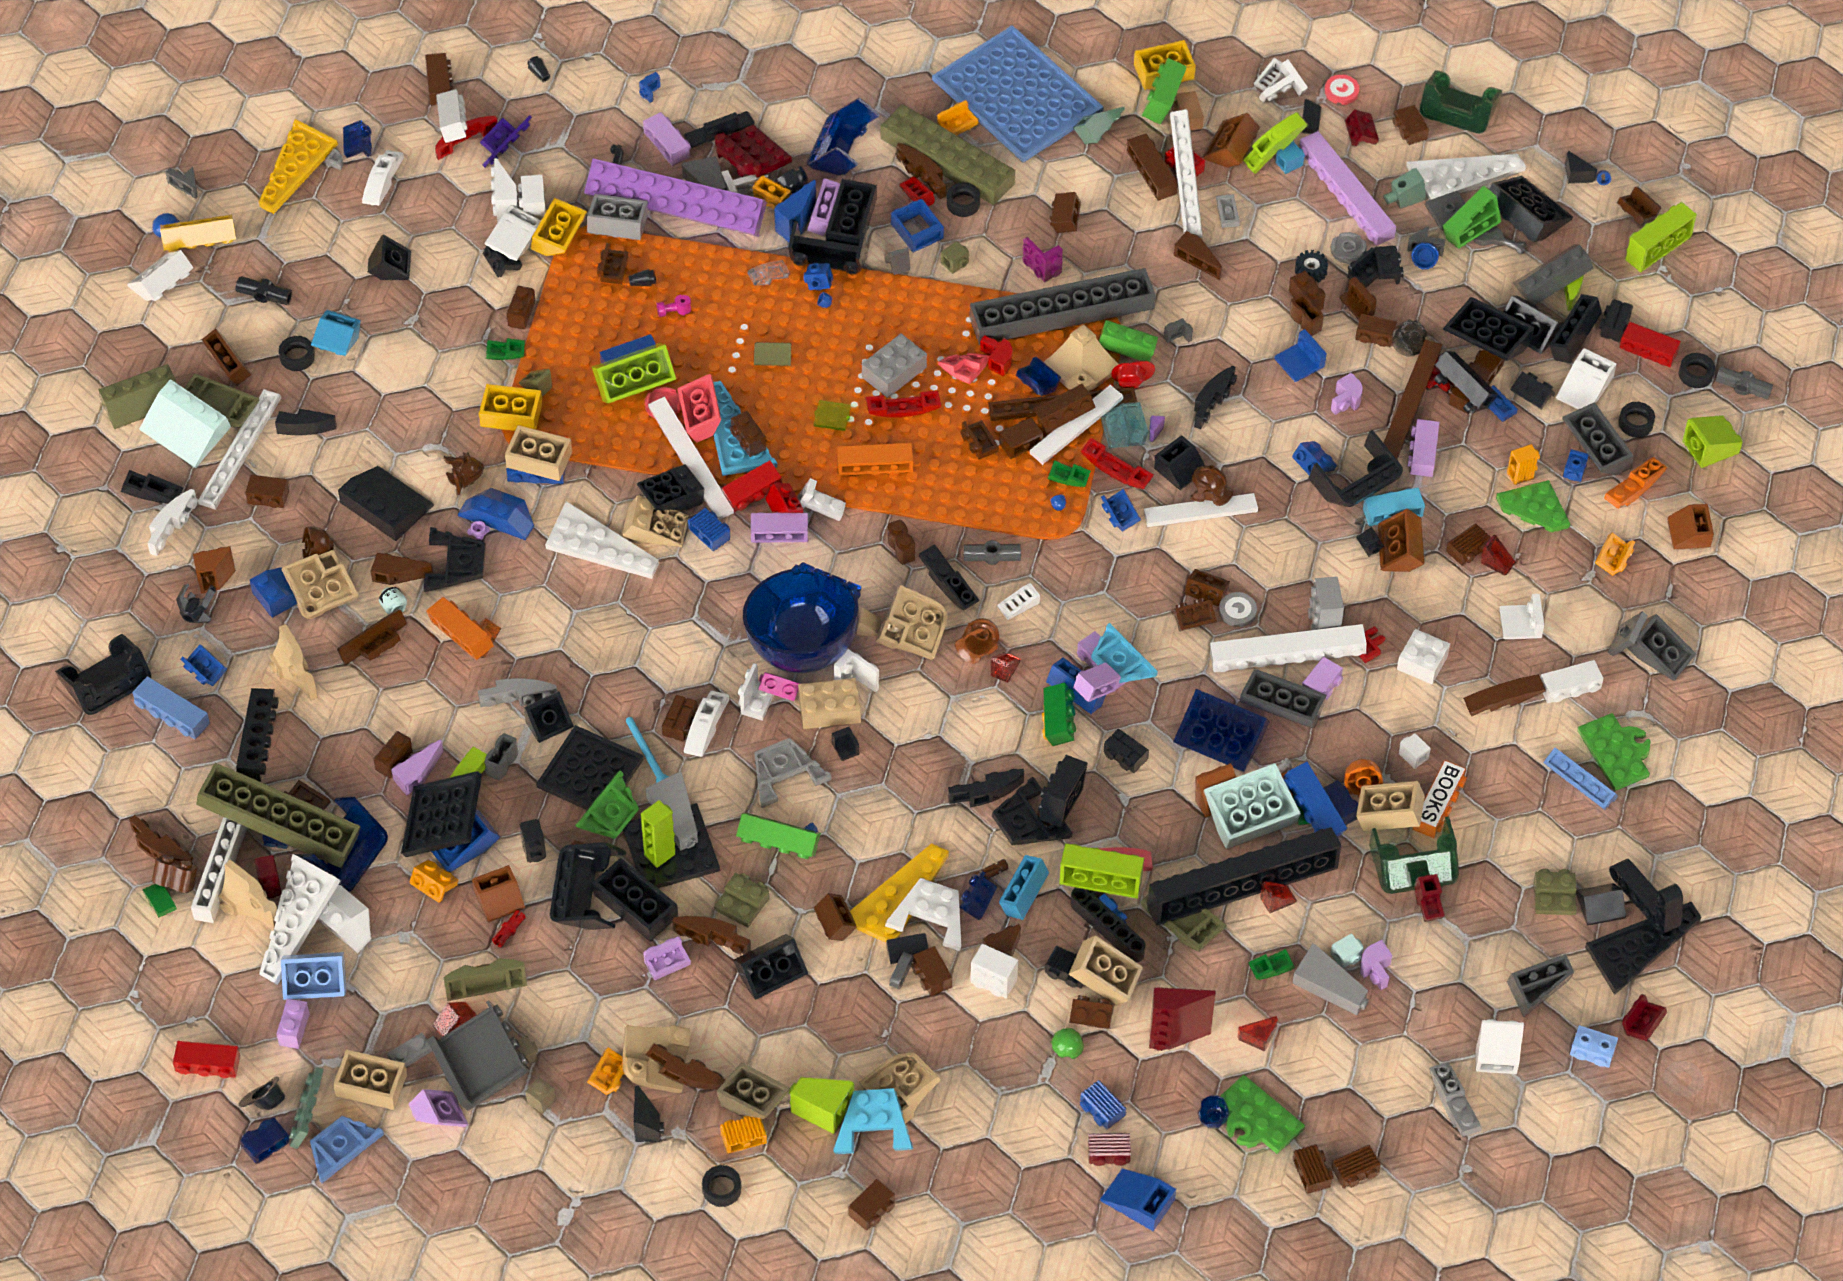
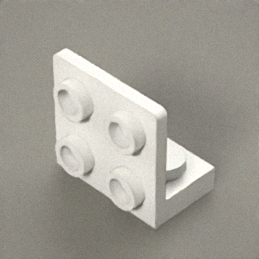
M1532 594L1531 601L1527 605L1499 607L1504 639L1542 638L1544 619L1540 594Z
M848 649L834 664V680L856 678L857 681L874 692L879 690V669L875 664L864 660L858 653Z
M753 663L751 669L746 671L745 683L739 687L738 695H740L738 705L741 706L742 715L763 721L774 695L758 690L761 682L758 681L757 664Z

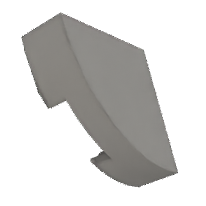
M333 148L325 159V164L341 170L343 158L340 152Z

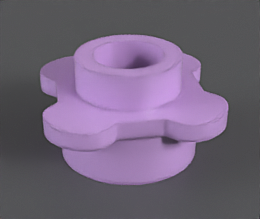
M482 521L473 522L471 528L467 530L468 535L476 537V540H483V536L490 532V528Z

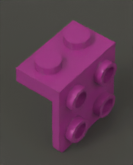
M1028 237L1023 239L1022 260L1027 267L1029 266L1038 278L1047 282L1062 273L1063 249L1059 245L1043 253Z

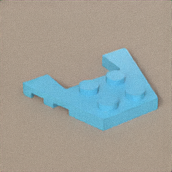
M895 1089L859 1090L853 1092L834 1147L835 1154L854 1153L855 1132L893 1130V1149L895 1151L913 1150V1143L910 1140L909 1131L905 1124Z

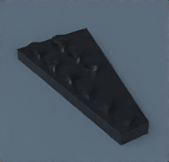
M1691 901L1683 904L1681 926L1669 932L1659 933L1651 922L1646 919L1586 943L1585 947L1615 995L1699 923L1701 916Z

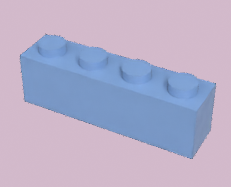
M148 676L132 692L134 703L137 707L148 710L153 717L161 718L168 726L177 728L186 737L190 736L196 739L210 724L207 712Z

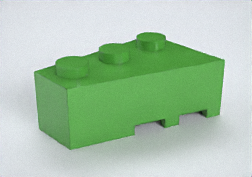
M1167 58L1165 63L1160 64L1157 71L1159 76H1156L1152 83L1153 90H1150L1147 96L1148 101L1141 115L1142 117L1158 124L1162 123L1172 107L1187 66L1170 58Z
M1483 186L1443 225L1445 238L1459 249L1501 223L1497 196Z

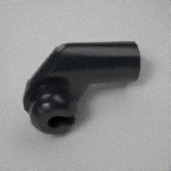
M613 144L610 148L611 153L615 154L612 163L621 165L624 156L623 148L619 144Z

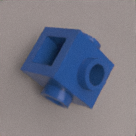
M829 263L808 265L807 271L804 273V282L808 284L809 290H822L831 287L833 275Z

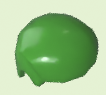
M1063 1028L1055 1032L1051 1040L1053 1051L1061 1058L1070 1057L1075 1059L1082 1054L1084 1049L1081 1035L1072 1028Z

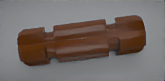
M1005 859L997 861V864L993 863L981 869V872L973 873V882L980 884L983 882V879L988 880L1000 874V871L1008 870V863Z

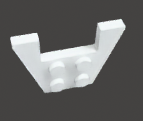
M920 878L889 917L885 926L902 932L908 914L945 926L947 931L942 946L959 951L961 948L958 890Z

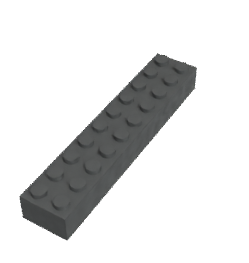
M1146 268L970 303L969 317L980 345V340L984 335L996 341H1001L1003 338L1011 339L1155 309L1156 295Z

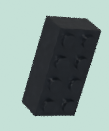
M842 179L826 230V241L859 246L861 233L867 234L877 201V185Z
M619 858L592 882L594 896L650 942L672 923L674 917H678V905L622 858Z

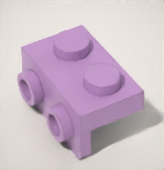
M679 936L670 938L658 946L649 947L643 952L644 963L654 981L691 965V960L685 952Z

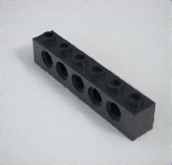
M251 688L237 759L236 772L261 782L262 775H266L265 762H268L269 750L267 748H271V737L269 736L273 735L274 724L272 722L276 721V710L274 709H278L279 699L275 697V689Z

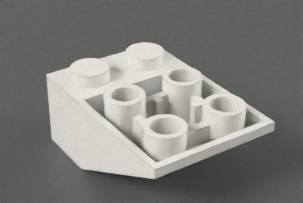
M494 159V166H491V176L495 177L491 180L492 191H494L492 194L493 216H497V222H499L510 205L518 209L519 205L516 184L500 162Z
M510 205L485 244L491 249L506 255L509 259L517 261L531 245L532 236L541 220Z
M1583 348L1568 373L1556 399L1576 409H1581L1594 402L1596 404L1614 377L1616 363Z
M1494 1019L1482 1020L1475 1050L1477 1072L1517 1074L1524 1023L1517 1021L1504 1022Z

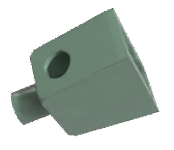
M1414 168L1391 182L1392 192L1384 195L1388 205L1396 201L1399 208L1408 207L1426 200L1425 181L1418 169Z

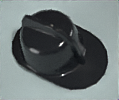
M279 1077L272 1078L266 1084L248 1093L240 1100L238 1106L246 1107L254 1104L264 1110L275 1108L285 1099V1094L278 1085Z

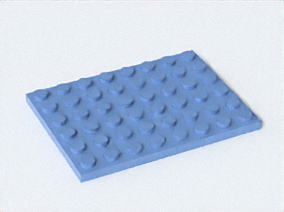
M1010 26L932 75V80L957 103L966 100L968 102V109L978 119V122L1023 163L1072 132L1075 125L1083 117L1101 113L1104 109L1096 99L1014 26Z

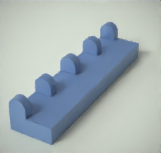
M1554 748L1543 762L1604 810L1618 797L1615 792L1557 748Z

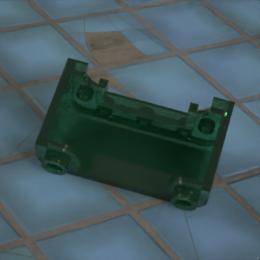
M1435 70L1425 84L1419 108L1420 114L1425 118L1473 133H1483L1487 129L1498 105L1502 90L1489 87L1484 91L1482 97L1449 88L1451 80L1449 75Z

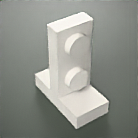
M1288 59L1280 66V70L1285 78L1261 93L1259 98L1262 103L1267 100L1271 102L1278 97V93L1281 91L1285 93L1292 87L1298 96L1304 94L1308 89Z
M728 170L722 171L726 190L744 195L753 192L752 187L759 179L756 178V175H750L732 180Z
M810 478L797 496L803 509L807 507L840 521L846 503L815 490L817 481Z

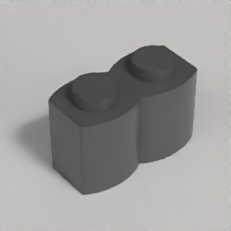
M504 733L496 740L495 748L489 751L485 758L487 776L500 780L506 775L508 766L518 756L517 739Z

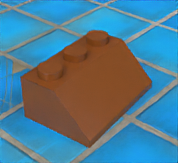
M1248 112L1222 121L1202 158L1226 168L1240 165L1244 160L1246 152L1249 151L1252 141L1257 137L1260 126Z
M1405 509L1378 523L1379 539L1384 545L1379 551L1380 569L1382 571L1410 572L1424 565L1421 517L1409 509Z

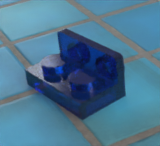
M362 120L343 127L344 155L347 158L361 152L367 157L371 156L372 131Z

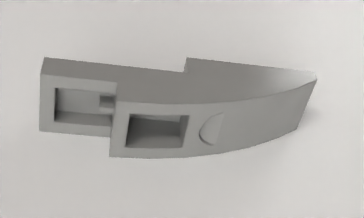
M534 679L495 680L496 687L478 690L480 707H491L495 704L511 703L519 700L520 706H528L556 693L557 687L554 684Z
M1446 1062L1430 1067L1436 1090L1453 1127H1457L1462 1137L1480 1132L1481 1124L1465 1097V1090L1450 1063Z

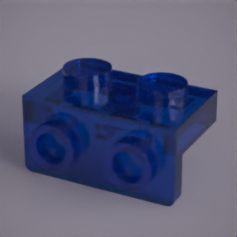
M1033 357L1029 366L1018 369L1016 376L1024 384H1027L1041 397L1055 392L1061 379L1060 375L1038 357Z
M983 870L970 878L968 882L970 887L964 891L960 898L962 903L959 908L977 920L983 917L998 887L984 878L986 872Z

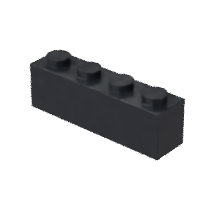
M1581 294L1550 344L1555 361L1572 362L1602 314L1598 297Z

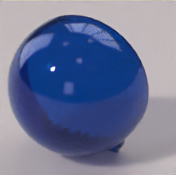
M804 562L800 565L795 564L792 569L781 571L766 578L748 595L743 607V622L747 638L763 660L780 670L801 674L825 669L837 662L854 641L859 625L858 599L861 596V586L850 581L847 582V580L836 575L831 576L830 573L819 568L815 569L814 566Z

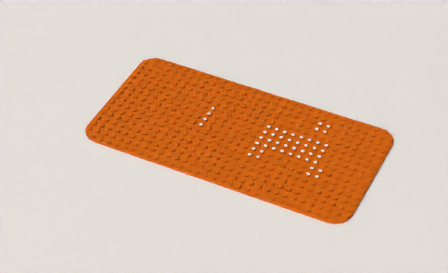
M587 225L578 228L565 253L553 255L525 343L524 357L520 359L512 387L523 388L519 382L531 371L544 369L551 371L552 388L542 397V408L536 430L571 439L572 454L569 461L651 475H658L683 465L656 419L646 411L645 398L649 392L651 393L658 387L673 388L678 393L677 388L711 374L713 382L721 381L734 403L741 409V413L748 411L766 436V447L772 458L777 462V467L775 468L782 477V483H790L796 496L799 495L811 478L817 481L815 490L845 502V507L1041 540H1056L1070 535L1080 527L1086 514L1096 468L1081 453V450L1090 438L1101 443L1108 412L1042 465L1030 454V450L1010 459L999 444L1000 432L1029 418H1032L1041 429L1043 439L1051 432H1045L1036 416L991 421L988 403L1061 395L1069 391L1070 389L1043 368V362L1053 355L1070 337V334L1083 324L1006 339L1012 345L1013 354L1012 366L1003 377L989 370L987 363L978 377L968 384L946 372L939 365V361L956 354L958 357L967 355V353L987 355L980 351V345L969 317L970 303L1019 293L901 274L894 275L889 272L864 268L857 274H849L846 271L831 269L833 281L829 289L809 290L808 284L804 282V273L807 271L808 265H796L789 256L646 233L642 234L641 240L587 233ZM606 243L610 244L611 250L625 251L629 254L622 284L601 282L600 274H597L598 264L602 262L601 251L602 249L605 250ZM646 269L655 271L656 284H652V286H630L629 275ZM822 292L832 297V305L828 308L817 305L818 298ZM678 295L690 297L691 311L685 314V316L677 311L666 312V316L659 317L656 303L664 302L665 305L673 303ZM1117 317L1084 323V325L1099 340L1100 332L1106 320L1120 325L1121 323ZM902 333L927 353V368L889 398L886 396L884 398L919 397L920 392L938 390L942 406L934 411L909 417L890 418L869 414L865 398L883 394L862 378V363ZM649 334L652 335L656 344L662 343L666 345L676 380L611 403L602 401L592 370V366L601 364V351ZM755 343H791V366L754 365ZM1106 350L1119 363L1121 354ZM1110 377L1091 391L1104 390L1109 385L1113 387L1115 380ZM681 408L680 412L676 416L686 431L683 412ZM982 420L997 443L999 451L978 459L976 454H972L968 441H964L961 436L962 422L966 421L969 426ZM501 429L506 442L510 444L515 431ZM688 434L719 486L724 487L748 473L722 476L714 437L711 436L696 443ZM912 443L913 472L838 475L837 446ZM1054 461L1069 467L1076 464L1090 470L1086 486H1070L1047 479ZM1056 495H1064L1066 499V506L1061 511L1055 510L1050 502V499Z

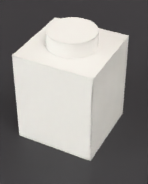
M1414 733L1410 737H1405L1400 742L1399 755L1415 769L1429 759L1431 748Z

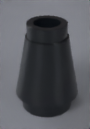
M538 56L529 59L527 62L528 69L542 82L549 80L550 75L543 59Z
M646 269L629 275L630 286H652V284H656L655 271Z

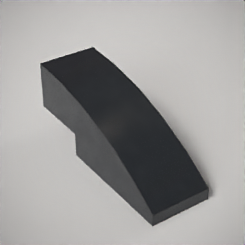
M299 409L297 414L279 411L275 421L277 434L314 435L337 428L335 415Z
M129 470L121 492L144 500L168 504L181 495L184 487L149 473L146 477Z

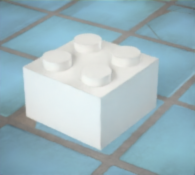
M521 176V183L518 184V193L522 194L519 195V207L523 209L520 210L542 220L546 213L543 176Z
M1415 629L1399 656L1397 670L1433 684L1448 657L1450 643Z
M981 944L971 962L970 982L977 988H984L991 991L995 996H1002L1007 999L1017 981L1018 959Z

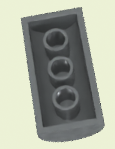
M1255 668L1240 695L1241 703L1312 729L1319 720L1326 700V694Z

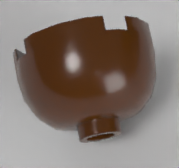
M314 526L305 527L302 537V543H305V549H302L303 559L314 554L321 555L334 549V542L330 540V536L325 530Z

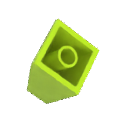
M1723 415L1696 417L1687 420L1682 442L1701 468L1740 453L1742 439L1740 435L1736 434L1731 423Z
M800 1077L797 1083L792 1084L789 1091L791 1113L834 1134L846 1115L854 1092V1082Z

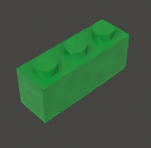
M1065 682L1043 688L1045 737L1052 746L1074 741L1076 726L1073 718L1075 716L1073 706L1075 695L1073 690Z

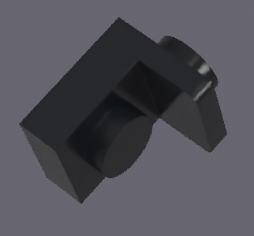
M1372 527L1356 537L1368 557L1378 553L1384 547Z

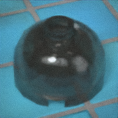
M1406 320L1395 327L1392 333V344L1400 355L1405 357L1417 356L1424 344L1425 337H1428L1427 332L1420 322Z

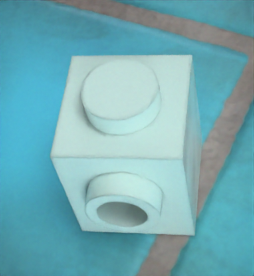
M1351 933L1332 944L1330 955L1344 969L1350 964H1357L1361 960L1363 944Z

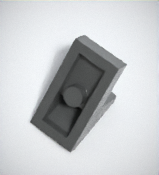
M193 167L184 175L172 168L165 172L168 184L195 199L198 197Z
M1429 227L1409 237L1407 251L1412 252L1413 248L1419 243L1429 242L1437 248L1439 256H1443L1446 239L1428 237Z
M908 247L892 251L884 257L886 264L890 263L894 275L910 270Z

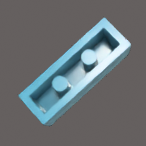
M1408 488L1403 491L1371 495L1364 500L1363 511L1369 526L1378 525V523L1405 509H1409L1419 517H1422L1425 508L1419 488Z

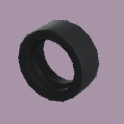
M969 183L953 185L947 192L948 210L953 215L959 217L972 216L980 208L979 190ZM959 195H967L972 197L974 201L970 204L960 205L954 202L953 198Z
M303 336L288 337L279 346L278 352L281 364L288 370H305L314 361L315 354L311 341ZM294 348L307 350V354L302 358L291 359L286 356L287 352Z
M1688 354L1681 361L1679 377L1689 387H1706L1712 382L1715 364L1705 354ZM1699 365L1705 368L1708 373L1704 376L1692 375L1687 371L1686 367Z
M1630 402L1621 410L1618 421L1619 427L1628 436H1646L1653 429L1655 412L1646 403ZM1639 414L1644 416L1648 422L1644 425H1635L1630 423L1626 416Z
M717 1165L710 1168L702 1178V1192L704 1198L710 1204L716 1207H726L736 1202L741 1195V1178L734 1168L727 1165ZM718 1177H727L734 1183V1189L725 1195L712 1193L709 1186L710 1182Z

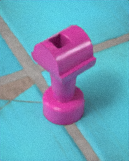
M678 295L675 298V302L665 305L664 302L656 303L659 317L666 316V312L677 311L685 316V314L691 311V300L687 295Z

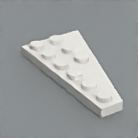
M1518 154L1410 161L1406 165L1409 171L1414 168L1418 169L1425 181V193L1428 200L1455 191L1461 194L1523 172L1526 169V165Z
M567 501L546 542V549L651 579L659 565L658 559Z
M292 854L291 861H293L291 869L287 872L286 876L288 879L285 890L282 891L275 915V927L270 933V945L268 950L265 951L259 975L277 985L282 979L281 958L284 955L297 954L340 883V880Z

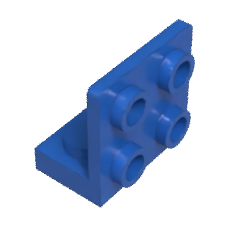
M1304 329L1299 332L1297 344L1275 355L1274 359L1292 380L1297 382L1325 367L1327 353Z

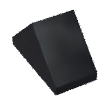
M1567 152L1565 169L1568 184L1593 183L1596 179L1597 168L1572 152Z

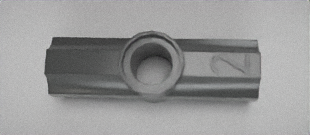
M1722 366L1715 380L1716 382L1733 387L1734 391L1740 395L1750 393L1767 400L1773 389V384L1756 379L1754 374L1749 371H1741L1739 373Z
M990 540L985 544H964V561H985L989 565H995L999 561H1021V544H999V542Z

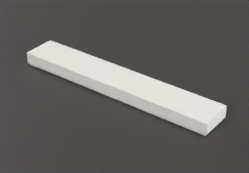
M1109 385L1092 399L1096 408L1055 429L1030 450V454L1043 465L1122 401L1123 395Z
M1254 493L1232 496L1229 502L1223 506H1217L1213 501L1204 500V502L1194 501L1144 508L1147 527L1258 512Z

